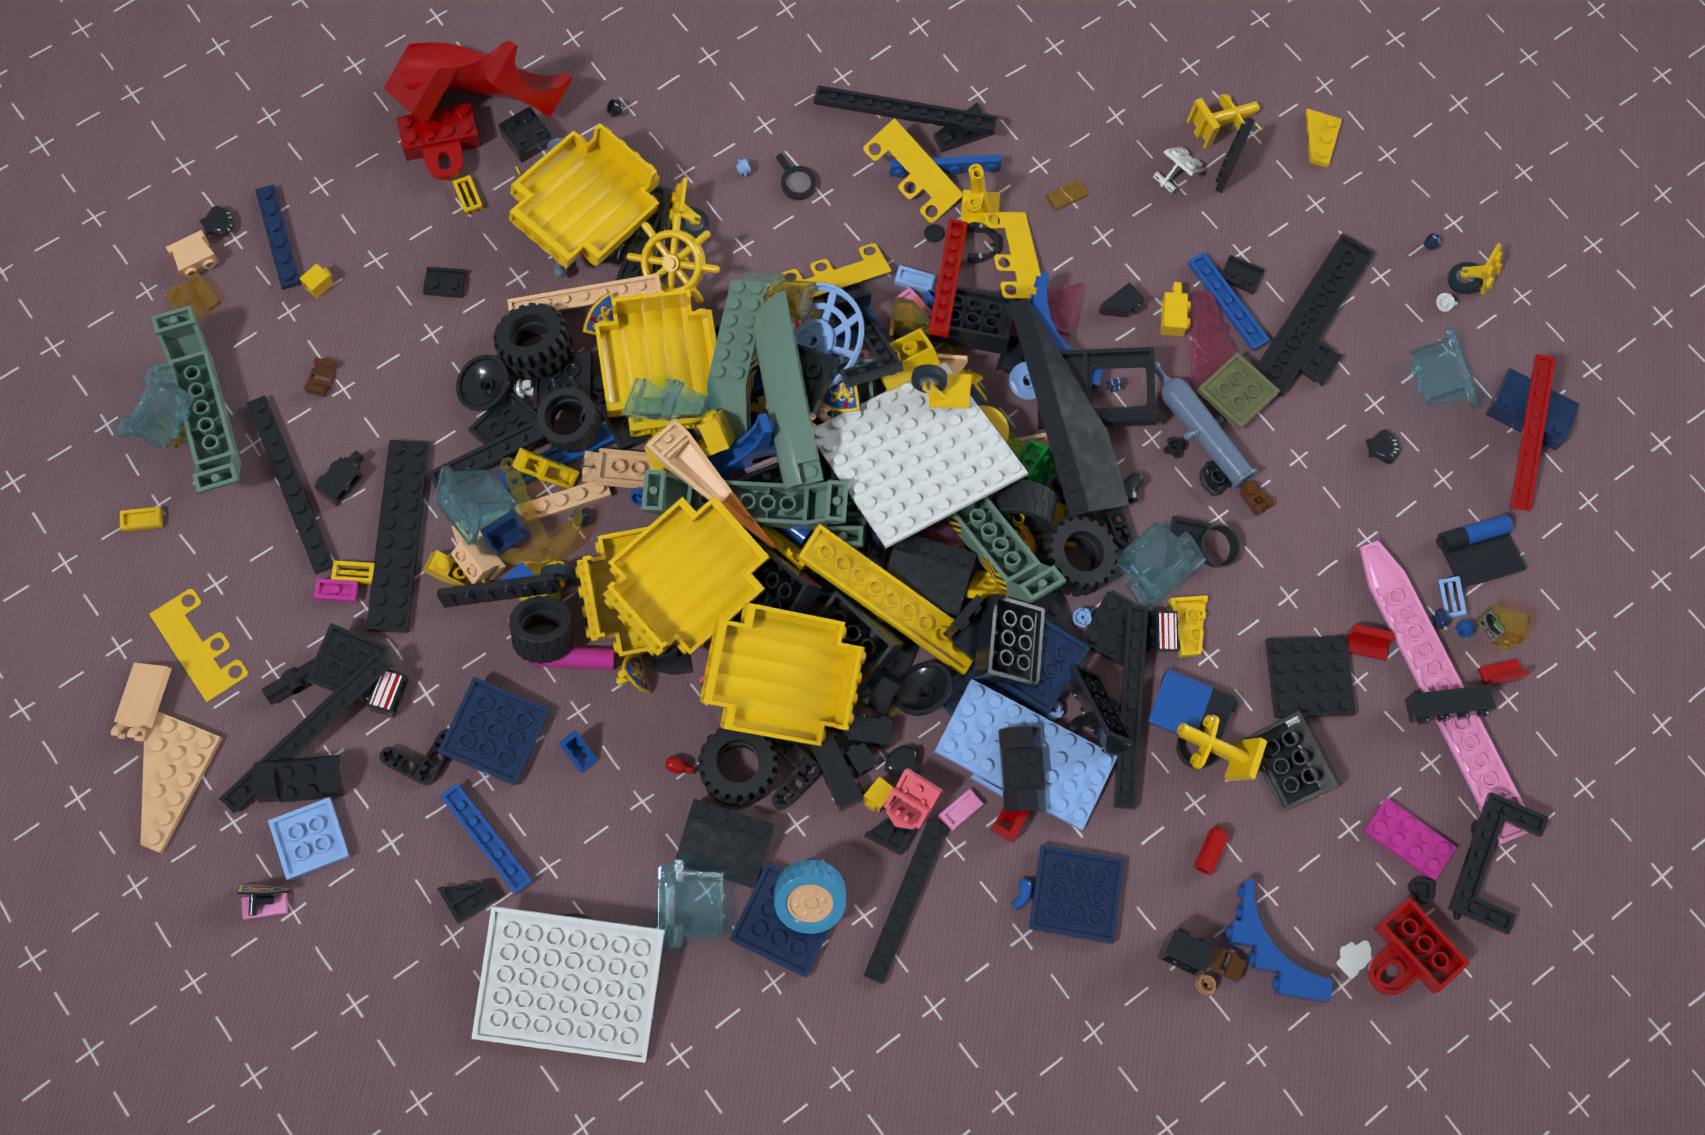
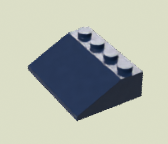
M1509 368L1485 415L1522 433L1530 378ZM1552 389L1542 444L1556 451L1565 442L1572 428L1579 403Z

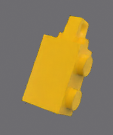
M1174 282L1172 292H1165L1162 298L1161 335L1183 337L1186 330L1190 328V318H1187V313L1190 312L1191 302L1188 301V294L1182 293V282Z

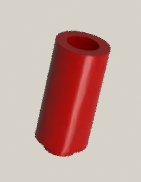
M1220 827L1209 829L1193 865L1196 870L1206 875H1213L1229 839L1226 830Z

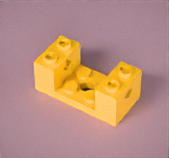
M712 409L706 412V416L702 418L698 425L703 439L697 443L706 457L730 448L736 438L723 409L718 411ZM662 430L653 433L652 438L648 439L647 441H651ZM645 445L644 450L653 469L666 471L667 473L670 472L646 449Z

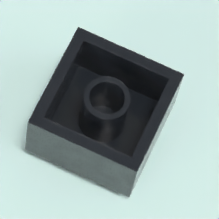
M530 106L498 124L501 137L521 163L547 149V144L552 140L550 132Z
M1182 928L1174 929L1167 934L1157 958L1196 977L1204 973L1215 948L1210 946L1211 943L1203 938L1196 939L1191 937V933Z

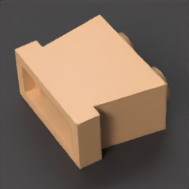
M202 230L166 246L184 280L192 278L198 273L219 264L215 254L208 247L210 244Z
M483 536L477 537L476 540L460 541L451 553L472 584H476L486 578H489L490 581L495 580L506 567L501 559L488 549Z

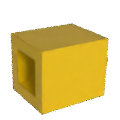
M317 263L299 278L303 287L316 299L334 285L331 279V272L326 267L321 268Z
M878 777L863 797L864 805L874 812L876 810L880 813L894 788L881 777Z

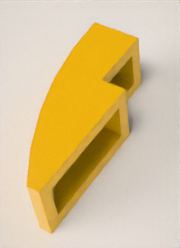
M523 448L519 449L512 465L520 472L567 489L573 487L579 471Z

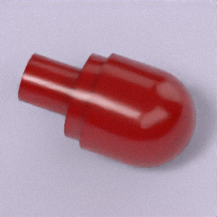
M670 756L665 761V767L669 772L681 775L683 772L690 775L693 773L694 767L687 765L683 758Z

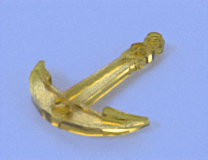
M510 457L504 458L500 463L501 470L505 473L509 489L516 498L521 514L532 535L530 537L534 546L524 551L509 549L498 557L516 566L521 562L527 567L550 564L559 559L572 547L580 532L582 509L577 508L572 518L562 527L563 532L550 539L529 497L528 488L521 472L512 466L514 459ZM511 462V466L506 468L505 464ZM518 479V484L513 485V480ZM545 549L549 550L547 555L542 554Z

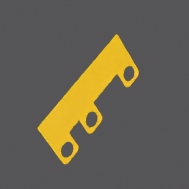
M895 118L864 145V152L873 161H877L889 150L910 173L898 186L906 198L912 199L922 189L931 196V199L920 209V213L928 222H935L964 195ZM877 143L880 145L881 152L878 155H872L869 152L871 144ZM909 181L916 185V190L911 194L904 190L905 183ZM933 205L937 208L938 212L935 217H928L926 215V208Z
M986 212L984 216L986 225L989 228H1005L1011 255L997 254L994 256L996 268L999 271H1015L1017 282H1001L1002 295L1005 298H1030L1031 294H1036L1037 288L1034 287L1036 276L1040 277L1041 274L1026 212ZM989 216H997L1000 219V223L998 225L991 224L988 220ZM1006 258L1009 260L1010 266L1003 268L999 265L998 260ZM1005 286H1014L1016 293L1014 295L1007 294Z
M871 243L859 248L863 261L833 270L829 261L822 259L810 264V268L815 276L804 280L797 269H791L782 273L784 275L787 273H795L797 275L793 281H787L784 278V286L827 283L842 288L891 272V269L877 244ZM873 247L876 252L873 255L864 254V249ZM818 263H825L827 268L824 271H817L815 266ZM815 291L812 297L827 293V291Z
M188 589L149 615L204 700L208 702L248 675V671L240 660H234L220 669L214 658L228 650L230 644L221 632L212 635L205 641L201 640L185 614L201 604V600L193 589ZM188 594L193 595L195 603L190 607H185L182 604L183 597ZM221 638L223 640L224 646L221 650L215 651L211 648L210 644L213 639ZM237 665L241 667L242 674L238 678L229 676V669L232 666Z

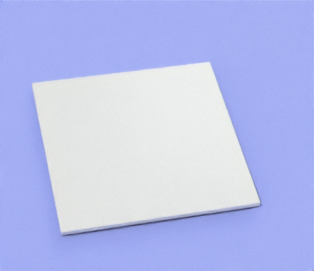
M946 362L939 366L947 374H954ZM929 377L922 378L924 380L930 381ZM911 381L860 404L861 410L842 413L813 428L817 448L840 481H849V495L885 548L1028 475L1027 470L971 396L969 409L929 408L928 394L916 390L912 386Z

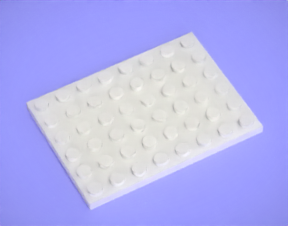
M492 906L471 1039L645 1063L665 929Z

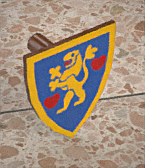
M610 292L600 297L592 305L585 318L582 332L596 335L595 323H599L602 320L614 321L611 305L613 296Z
M841 379L827 390L822 404L829 406L833 411L842 413L861 410L858 385L846 387Z

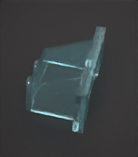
M1453 327L1445 329L1446 339L1410 351L1414 364L1411 370L1414 378L1418 377L1420 383L1416 385L1419 394H1424L1428 406L1468 399L1472 410L1480 407Z
M166 363L150 364L142 379V382L147 384L139 402L131 416L122 417L114 435L120 438L138 436L160 450L166 449L173 439L179 436L182 422L186 421L190 415L189 409L192 406L194 397L168 379L173 369L172 366Z
M636 378L622 415L628 418L671 421V419L699 418L706 412L711 399L684 386L685 383L680 380L668 379L665 388L662 389L646 378Z
M442 466L434 501L468 545H475L479 530L515 509L516 501L490 470L453 472L449 466Z
M1154 522L1118 554V563L1115 565L1129 580L1126 586L1140 606H1148L1149 611L1205 562L1206 558L1191 534L1184 532L1178 538L1158 522Z
M679 859L659 866L658 929H665L662 952L683 947V940H717L723 938V923L725 920L723 912V902L725 899L723 873L684 871V860Z

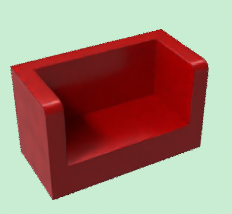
M1003 807L990 831L1013 843L1030 811L1004 813Z

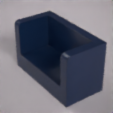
M515 509L480 530L488 549L496 556L501 555L532 536L524 518Z

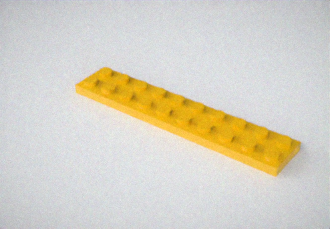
M819 524L802 548L797 559L953 670L962 675L966 674L972 661L943 635L954 619Z

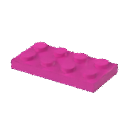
M1388 798L1383 800L1362 831L1422 875L1436 881L1457 848Z

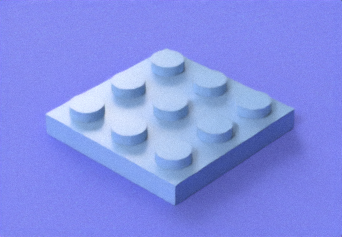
M330 797L268 820L283 871L288 881L350 858Z

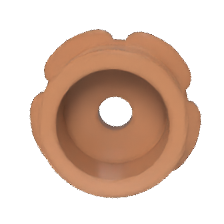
M1202 974L1195 981V987L1201 995H1211L1216 990V981L1213 977Z

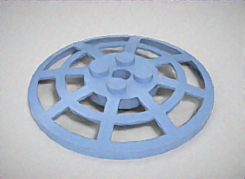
M827 283L801 285L804 287L803 295L805 294L806 287H814L813 292L827 291L830 293L827 304H810L809 310H801L802 298L799 310L791 315L792 323L801 316L803 319V323L795 330L797 344L829 355H839L841 360L839 365L845 357L850 358L844 369L853 367L861 351L864 338V322L858 304L848 293L835 285ZM837 295L847 300L856 312L848 320L838 308L834 307ZM825 310L822 319H811L809 312ZM832 313L836 314L842 321V324L834 329L828 324ZM859 321V335L855 351L848 350L851 340L850 327ZM845 331L844 347H837L836 336ZM817 338L816 344L810 346L812 339ZM840 373L831 381L829 388L841 380Z

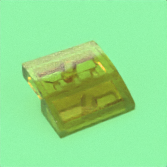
M200 273L194 275L184 285L178 283L165 295L175 309L191 305L196 319L203 317L222 303Z

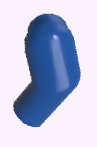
M1026 878L1018 881L1020 895L1011 902L1016 910L1021 909L1032 899L1033 885Z

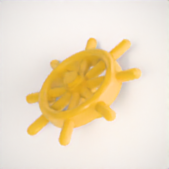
M678 212L673 216L672 230H665L656 234L648 222H643L642 228L650 239L645 244L642 254L628 253L626 258L630 261L641 262L643 276L659 273L660 278L668 273L667 286L661 283L662 291L670 292L679 288L690 289V293L697 303L702 304L704 298L696 287L701 282L705 272H720L719 266L706 264L705 254L701 247V244L711 236V233L706 230L695 239L689 233L680 230L681 214ZM667 238H671L670 252L662 242ZM680 239L688 246L678 253ZM656 247L663 257L652 256ZM691 252L694 255L695 262H690L687 257ZM652 264L662 265L663 267L654 273ZM683 268L694 270L691 279L688 278ZM676 274L684 284L679 288H674Z

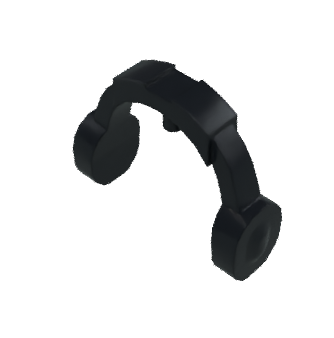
M969 223V231L989 235L994 242L990 243L994 250L988 254L969 253L967 261L970 263H981L983 260L995 256L999 250L1000 239L998 234L984 227L983 223Z

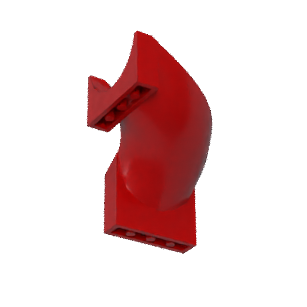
M511 40L505 41L486 55L451 43L418 42L408 44L384 89L412 115L425 122H428L445 91H462L519 99L551 117L573 78L566 73L539 75L516 68L515 58L518 46Z

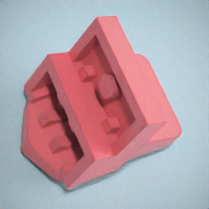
M906 768L883 807L887 808L886 814L895 827L909 830L919 829L928 818L943 790L909 768Z

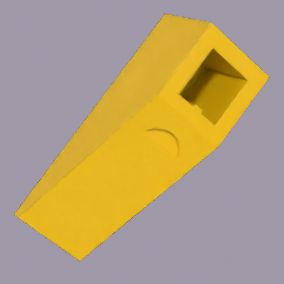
M438 550L430 553L422 570L423 572L454 586L472 584L455 559ZM486 578L478 583L489 582L490 580L489 578Z

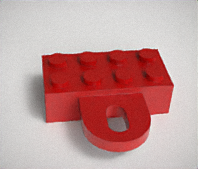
M471 103L436 109L433 111L428 122L412 114L396 117L406 160L424 158L429 174L438 180H451L457 177L464 168L462 150L481 147ZM442 156L450 158L451 166L447 170L440 168L439 159Z
M1411 897L1402 900L1373 927L1388 944L1372 958L1367 970L1371 985L1381 994L1388 996L1400 994L1407 990L1418 978L1432 994L1440 992L1470 964L1465 956ZM1389 965H1394L1398 969L1397 976L1388 984L1383 983L1380 978L1381 973Z

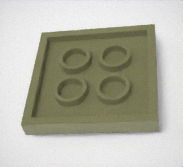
M1237 352L1198 388L1197 392L1240 430L1275 398L1280 390Z

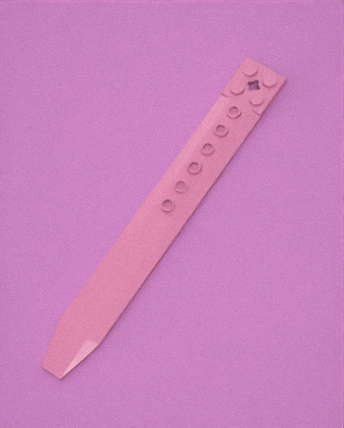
M1379 540L1360 547L1368 588L1390 631L1394 632V639L1421 693L1464 688L1405 571ZM1470 715V718L1458 720L1457 717L1450 718L1446 722H1438L1436 720L1479 806L1480 813L1489 792L1525 807L1480 717ZM1503 822L1496 844L1497 846L1528 832Z

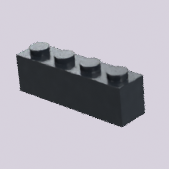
M1491 684L1410 694L1405 699L1410 723L1418 722V725L1428 724L1430 720L1446 722L1454 717H1457L1458 720L1470 718V715L1486 717L1490 715L1491 711L1496 709Z
M825 726L826 737L821 742V746L807 745L815 762L819 765L823 779L840 812L862 802V795L865 793L861 784H856L853 778L855 772L851 764L847 765L844 759L846 753L843 747H838L835 741L837 735L833 727Z

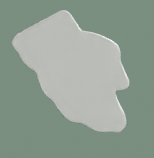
M1362 941L1358 945L1350 942L1346 946H1342L1340 949L1341 958L1337 961V965L1349 978L1353 979L1359 970L1365 968L1372 958L1369 942Z

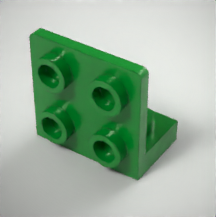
M1029 439L1017 455L1018 460L1028 472V475L1022 479L1046 485L1047 481L1056 472L1050 448Z

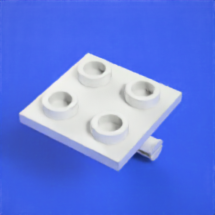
M1178 146L1166 149L1163 152L1176 163L1165 178L1157 171L1153 178L1160 183L1162 188L1165 187L1173 194L1177 187L1170 180L1180 168L1185 170L1190 176L1204 173L1206 169L1202 167L1201 161L1196 158L1193 159L1188 155L1189 152L1185 148Z

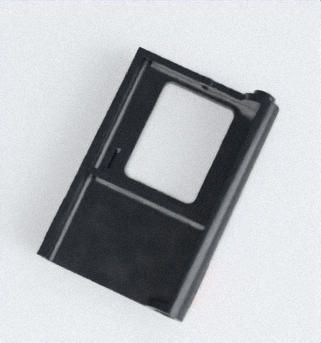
M1154 347L1059 350L1091 405V373L1093 370L1145 368L1147 405L1144 407L1094 408L1105 427L1156 426V422H1160V410H1156ZM1037 405L1038 429H1044L1042 418Z

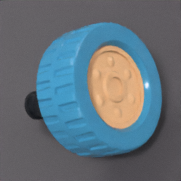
M812 858L791 864L781 872L776 881L774 890L776 914L788 928L800 933L815 934L832 928L842 918L846 908V886L843 877L831 865Z

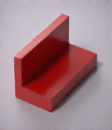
M1354 624L1348 633V653L1386 661L1388 646L1394 640V632Z
M1518 659L1487 665L1477 669L1482 684H1491V687L1519 681L1530 674V670L1522 671Z

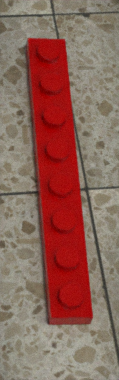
M949 219L928 334L948 337L968 222Z
M1534 355L1509 509L1530 512L1532 508L1556 357Z

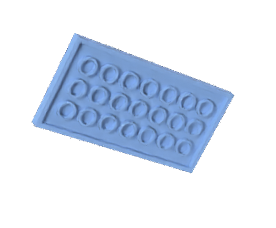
M971 679L934 753L1002 788L998 730L1027 726L1040 728L1046 812L1079 830H1083L1117 756L1103 753L1099 746Z

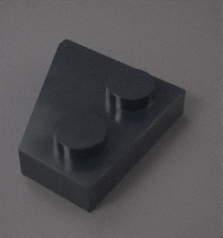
M886 818L879 825L867 831L864 837L900 856L914 829L897 828L889 818Z
M485 882L437 888L458 924H461L496 902Z

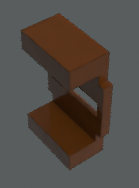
M315 357L313 361L315 368H312L304 389L306 393L326 397L336 375L334 373L336 364L334 361ZM313 375L331 378L329 383L312 379Z
M1211 945L1215 950L1207 968H1211V971L1227 979L1231 978V981L1239 982L1247 961L1238 958L1239 955L1227 949ZM1226 953H1228L1231 957L1223 974L1219 972Z

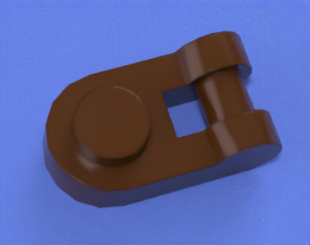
M1246 481L1241 486L1240 495L1254 515L1258 516L1263 513L1264 509L1274 506L1272 499L1265 494L1257 482ZM1259 499L1261 503L1258 504L1255 500Z

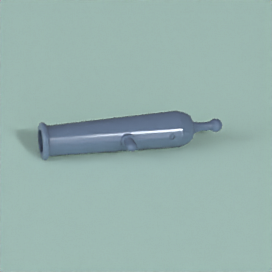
M1155 361V373L1163 384L1161 397L1188 430L1184 434V439L1195 438L1233 483V489L1241 487L1246 481L1252 479L1257 470L1250 467L1219 426V424L1223 423L1224 418L1222 416L1213 418L1186 381L1181 378L1171 379L1163 372L1160 363Z

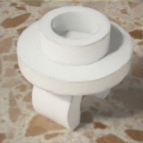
M1442 293L1436 300L1437 307L1443 312L1452 310L1458 304L1457 301H1454L1451 293Z
M517 379L516 384H514V392L521 399L525 398L526 395H533L531 380L523 381L522 379Z

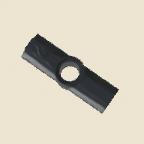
M314 659L298 668L293 667L286 670L281 675V678L262 688V692L268 702L273 705L290 694L295 695L305 690L309 684L305 680Z

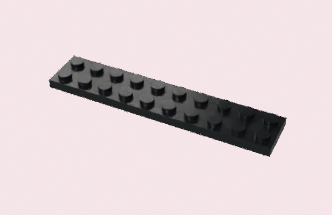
M1343 233L1255 367L1280 390L1278 395L1281 397L1284 396L1374 254V251Z
M389 440L374 558L375 566L366 622L367 631L408 633L430 451L429 442Z

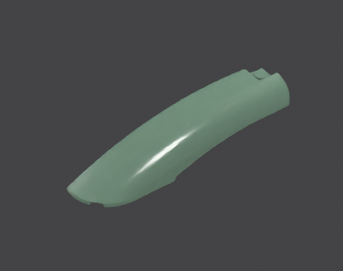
M781 291L766 300L759 309L754 322V337L769 419L772 420L774 426L772 433L784 490L786 491L824 482L787 295L786 291Z

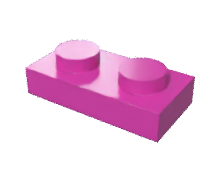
M317 578L314 599L319 601L356 603L359 583L358 581Z

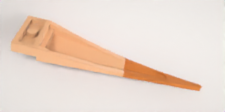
M676 419L646 444V449L664 467L706 499L710 500L716 496L744 528L769 547L775 549L774 543L732 492L691 434Z

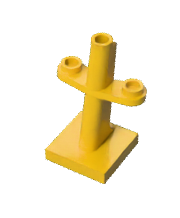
M1221 94L1219 95V103L1224 110L1211 113L1204 100L1199 98L1194 102L1187 118V123H1194L1196 126L1194 134L1197 138L1203 137L1205 141L1203 148L1205 150L1212 146L1221 126L1234 122L1237 130H1239L1241 123L1245 124L1243 119L1255 115L1260 110L1259 104L1254 101L1236 107L1232 103L1230 95Z
M973 164L968 169L971 179V190L963 189L962 192L964 195L962 196L961 221L968 222L967 227H969L971 222H980L988 229H997L989 228L986 225L984 214L986 212H999L1000 193L986 192L983 168L979 164ZM995 215L989 216V222L993 225H998V217Z
M1207 715L1204 718V732L1185 723L1179 725L1177 729L1179 737L1200 747L1198 752L1194 753L1190 759V763L1194 768L1201 769L1211 752L1229 761L1224 776L1225 779L1241 781L1256 778L1267 744L1266 740L1263 738L1237 740L1235 746L1215 738L1219 724V717L1215 715Z

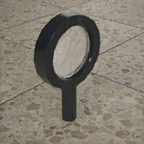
M778 154L776 159L785 170L781 177L783 193L793 200L808 199L816 189L814 173L804 166L791 167L783 154Z

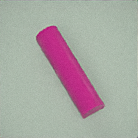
M572 647L559 660L543 664L531 663L533 667L614 670L615 651L612 648Z

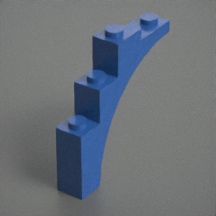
M1042 271L1040 277L1036 276L1034 287L1037 290L1035 295L1031 294L1030 303L1058 350H1072L1059 335L1050 317L1047 304L1049 273ZM1103 369L1092 371V388L1097 389Z
M766 413L758 415L752 428L743 437L734 442L730 448L707 457L723 480H728V475L731 472L752 467V461L756 458L776 454L772 433L774 431L772 420H768Z
M1246 879L1241 882V885H1238L1237 897L1240 898L1239 906L1237 905L1235 909V918H1238V921L1233 920L1229 925H1226L1225 938H1228L1227 944L1252 948L1248 955V963L1251 964L1250 970L1276 974L1272 978L1274 995L1320 1003L1330 1002L1332 979L1310 973L1297 966L1282 954L1267 935L1259 918L1254 898V881Z

